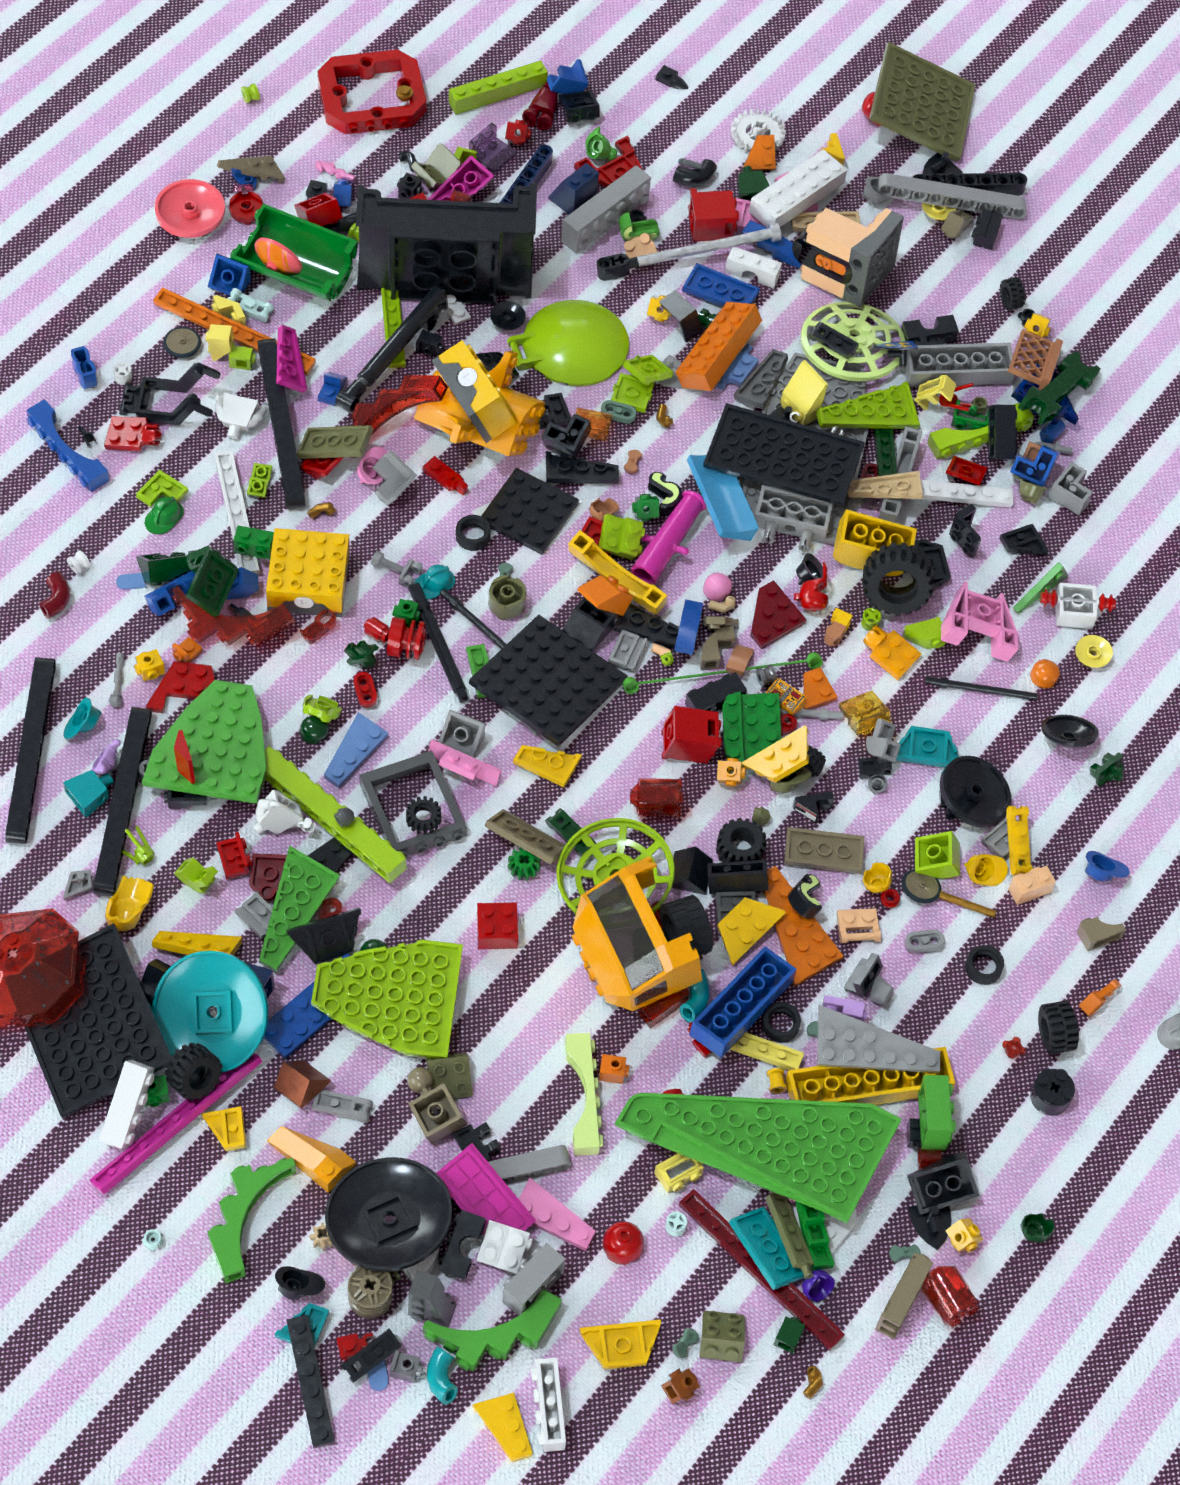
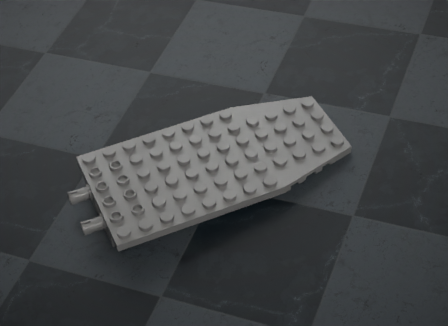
M794 353L773 389L762 413L770 415L774 410L781 407L782 393L804 360L828 383L822 407L835 403L840 404L845 402V400H853L858 398V396L864 395L865 381H848L833 377L818 369L805 354ZM820 358L833 367H836L838 363L837 361ZM845 363L843 370L864 372V367ZM818 419L806 425L831 433L833 429L820 428ZM837 428L835 434L839 435L841 430H843V436L866 442L869 428ZM863 452L861 454L853 480L858 478ZM745 479L743 493L758 527L765 529L762 538L763 542L767 543V539L770 537L768 544H772L775 532L801 537L798 548L803 551V547L806 545L804 552L810 550L811 540L835 545L839 521L846 509H851L853 500L847 494L842 507Z

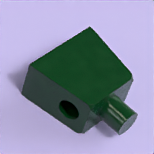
M745 166L742 169V173L738 174V199L751 201L752 197L770 186L761 170L753 171L751 166Z

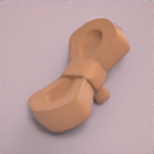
M630 450L628 452V462L623 468L626 473L635 474L638 472L637 461L642 459L643 456L638 450Z

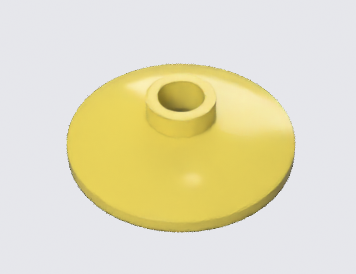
M922 203L924 212L936 220H946L949 212L956 210L955 208Z
M1097 635L1082 637L1077 642L1075 648L1079 661L1092 668H1100L1107 665L1113 655L1110 643Z

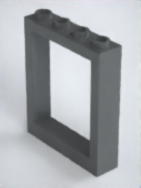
M432 751L359 775L361 789L383 839L389 841L392 848L397 852L401 851L406 858L415 853H423L432 847H441L450 841L461 840L466 836V825ZM431 768L455 823L434 830L432 833L428 832L425 835L422 834L397 843L373 787Z

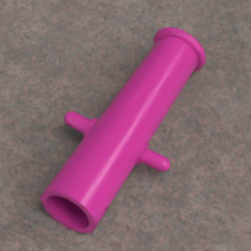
M691 490L684 491L682 499L656 535L649 536L644 534L641 540L649 544L632 566L631 573L648 584L655 585L674 554L687 555L689 553L688 548L682 547L680 544L700 512L706 509L704 499L699 493Z

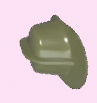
M1013 474L1020 480L1019 494L1025 501L1036 503L1041 499L1045 490L1048 489Z
M801 767L776 783L770 781V789L780 793L791 792L797 787L798 783H802L811 777V771Z

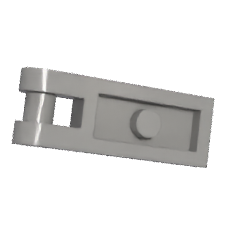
M322 1090L315 1096L312 1110L367 1123L370 1118L368 1113L372 1109L373 1101ZM355 1107H361V1111H356Z

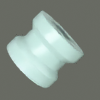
M681 1212L670 1213L665 1224L666 1232L672 1237L683 1235L687 1226L686 1216Z

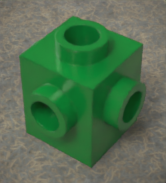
M640 494V497H635V502H632V513H635L636 517L640 518L641 521L659 518L658 497L651 496V494Z
M400 599L398 606H394L392 616L406 619L407 628H410L412 620L419 622L421 611H418V603Z
M165 1075L154 1077V1081L148 1087L146 1093L148 1094V1099L145 1106L157 1107L162 1103L170 1102Z

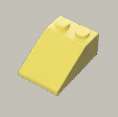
M804 360L785 387L780 404L783 409L790 406L792 412H798L800 416L793 414V419L799 424L807 425L817 419L816 412L818 408H822L828 383Z

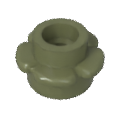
M976 397L971 402L972 405L977 406L976 413L986 412L988 403L984 397Z

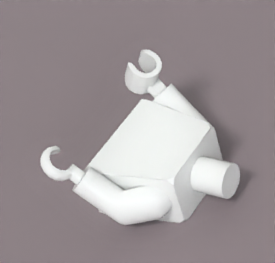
M216 393L215 411L223 426L229 427L227 436L230 438L238 439L240 430L249 431L269 410L267 402H263V405L259 407L258 400L227 393L220 397L219 393Z
M273 790L265 799L258 801L255 811L258 822L254 825V828L259 834L264 833L267 829L275 834H280L286 829L293 827L302 828L307 833L314 832L316 824L311 823L312 821L309 818H303L300 805L279 792Z

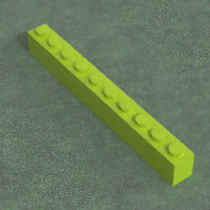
M270 746L265 749L267 769L265 780L284 796L299 804L304 813L387 882L391 883L407 869L405 855L401 851L397 852L392 848L389 841L380 838L373 828L369 829L360 817L354 816L350 826L341 828L335 820L334 814L337 813L339 808L347 807L340 805L332 794L328 795L320 784L312 782L305 772H300L292 761H287L280 751L274 750Z

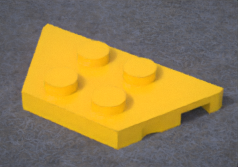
M806 725L743 761V766L747 770L751 769L757 775L767 777L768 780L776 783L809 763V756L807 754L809 750V743L807 741L808 728Z
M745 897L717 925L724 947L729 955L730 964L733 966L786 912Z
M661 1319L579 1328V1334L604 1370L647 1365L661 1325Z

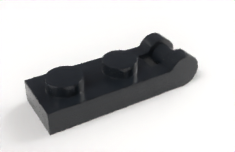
M818 322L815 330H811L808 334L812 341L821 343L848 360L859 348V343L823 322Z
M388 1328L340 1366L349 1373V1379L354 1383L402 1345L390 1328ZM357 1361H358V1362L361 1364V1366H362V1368L359 1369L358 1371L356 1370V1368H355L354 1365H353V1364L356 1363Z

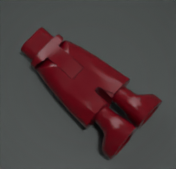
M548 82L543 84L528 109L524 110L522 114V119L526 121L525 123L530 127H534L537 117L542 112L537 122V129L542 131L550 129L553 125L558 93L550 91Z

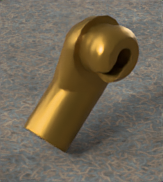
M660 404L656 420L663 427L668 428L673 424V418L666 416L667 406Z
M331 502L319 503L307 511V514L313 519L326 511L327 515H331L336 509Z
M810 1366L807 1369L809 1385L803 1391V1394L808 1399H811L823 1385L821 1372L816 1366Z

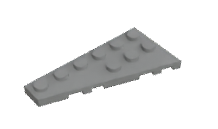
M822 1005L818 1006L817 1066L927 1073L940 1072V1051Z

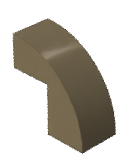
M733 625L723 627L708 637L702 649L700 671L719 669L721 660L719 649L734 648L735 634Z

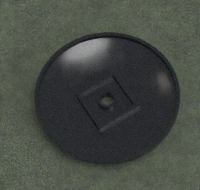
M398 1157L371 1160L349 1171L333 1188L325 1210L327 1233L335 1249L349 1262L364 1269L380 1272L406 1269L427 1259L445 1240L452 1221L450 1194L441 1178L433 1170L419 1162ZM389 1215L395 1217L392 1222H386L384 1219Z

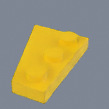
M514 1392L472 1404V1408L481 1417L483 1423L491 1431L511 1462L533 1455Z

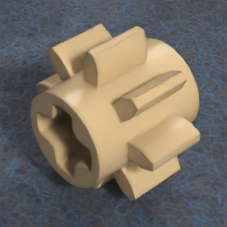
M322 1222L319 1227L313 1226L315 1234H310V1240H315L313 1247L316 1248L318 1246L322 1248V1251L328 1246L333 1247L324 1223Z

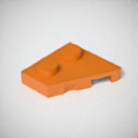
M757 135L743 168L751 166L752 170L776 169L774 135Z
M821 667L803 674V694L806 696V703L803 709L813 710L837 700L838 696Z

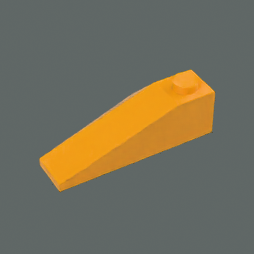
M280 1126L267 1140L271 1146L287 1159L293 1158L295 1166L328 1193L357 1164L356 1161L341 1149Z

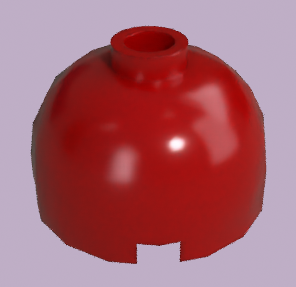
M620 1221L607 1229L603 1236L602 1247L610 1261L620 1265H627L640 1258L644 1249V1237L638 1226L631 1222Z

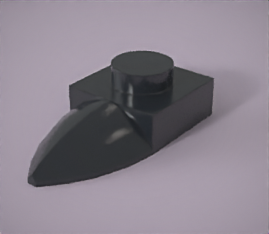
M665 65L656 75V81L671 88L682 90L689 88L687 83L678 76V71Z

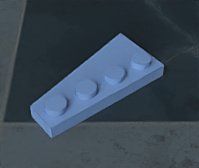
M358 712L325 771L324 778L337 788H340L388 737V732Z

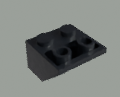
M584 597L573 609L562 632L591 651H594L614 628L615 615L596 608Z

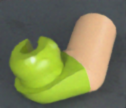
M654 643L651 652L660 655L664 665H671L673 663L671 650Z

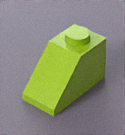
M940 617L904 627L903 638L926 649L940 648L945 645V642L941 641L942 621Z

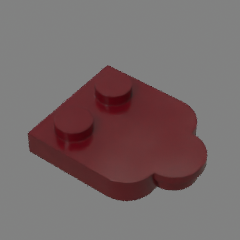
M252 854L249 885L267 903L275 901L287 855Z

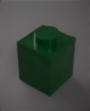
M786 1316L773 1345L793 1354L805 1325L797 1318Z

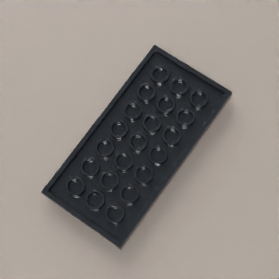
M726 403L703 467L843 507L865 442Z

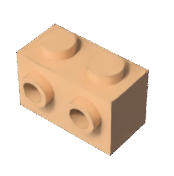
M1047 866L1042 868L1035 867L1026 874L1019 873L1015 875L1008 890L1016 904L1019 905L1051 893L1056 881Z

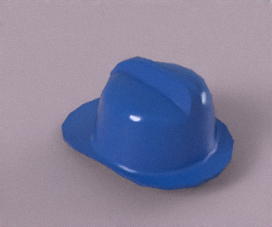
M1088 851L1086 853L1088 863L1085 872L1098 881H1109L1113 877L1123 878L1130 874L1129 868L1117 860L1096 851Z

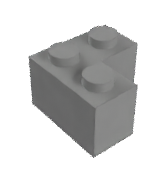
M1071 462L1053 484L1049 498L1075 514L1080 515L1088 506L1093 493L1082 485L1087 470Z

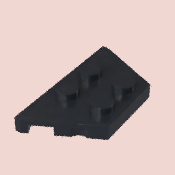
M920 539V541L915 540L914 546L917 547L918 551L920 549L923 550L926 556L930 558L931 565H933V591H935L951 579L943 545L930 543L923 539Z
M358 907L286 930V933L315 964L345 955L346 953L353 952L354 938L357 935V924L359 915H361V909Z

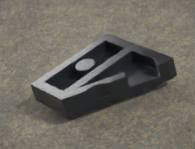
M1033 523L1000 534L999 539L1008 553L1048 555L1049 550Z

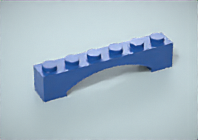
M45 399L26 410L28 416L26 420L30 427H34L39 437L47 441L49 448L58 454L62 463L68 465L73 475H77L83 487H87L92 492L109 482L108 470L98 459H88L76 453L60 438L54 426V423L57 422L55 410Z

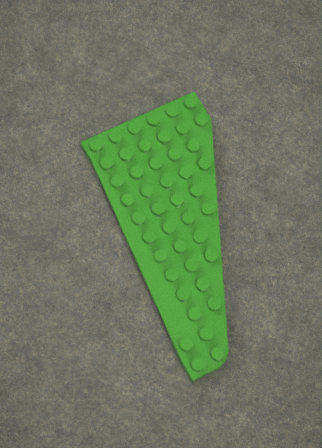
M638 1093L629 1098L616 1120L615 1126L639 1138L829 1214L847 1224L902 1119L874 1104Z

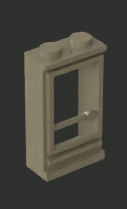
M914 1252L876 1325L875 1330L893 1340L934 1263L926 1255Z

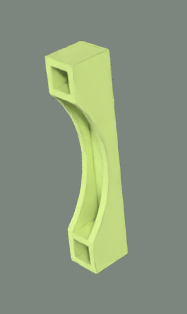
M590 1033L566 1034V1061L580 1077L586 1097L584 1112L579 1122L573 1128L574 1156L598 1155L599 1148L603 1147V1136L599 1135L598 1128H601V1115L597 1116V1109H600L599 1096H595V1090H598V1078H594L593 1071L597 1070L596 1059H592V1052H595V1042L591 1040Z

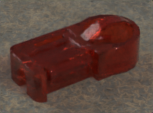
M331 610L321 611L314 618L313 623L304 630L300 629L301 636L310 645L328 631L334 629L337 624L336 615ZM331 616L330 620L325 624L320 622L323 617Z

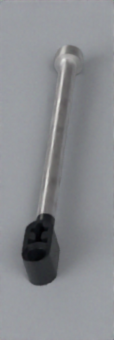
M778 223L770 224L768 229L629 258L623 253L602 257L597 260V276L600 280L606 281L625 277L630 273V269L767 239H771L772 242L781 240L780 226Z

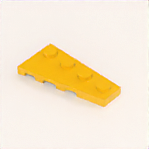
M159 931L152 940V948L185 955L200 951H220L234 955L242 944V937L170 931Z

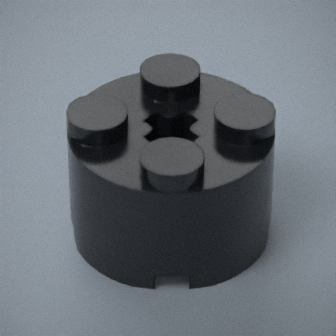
M1064 1069L1044 1070L1037 1076L1030 1093L1031 1102L1038 1111L1041 1110L1046 1115L1055 1116L1062 1114L1074 1097L1075 1085Z

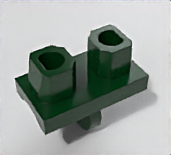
M364 640L358 642L357 645L353 642L349 643L344 650L349 656L346 662L349 665L361 663L364 668H373L376 664L373 652L378 650L379 647L376 644L368 645Z
M1118 752L1116 755L1107 753L1102 758V766L1094 763L1090 767V774L1096 778V785L1101 787L1108 780L1121 781L1123 779L1122 772L1125 769L1121 761L1123 758L1121 753Z

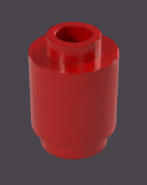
M375 617L367 619L363 626L365 628L364 633L378 642L386 643L390 626Z

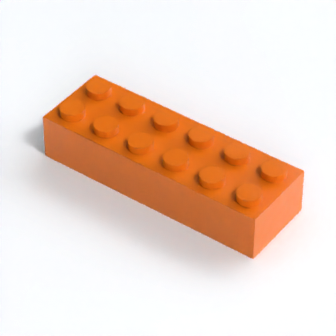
M725 303L676 370V375L682 388L713 390L762 322L756 304Z

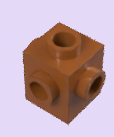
M679 1368L669 1374L671 1379L661 1385L672 1404L681 1399L687 1401L695 1395L694 1391L700 1387L697 1377L689 1368L681 1371Z

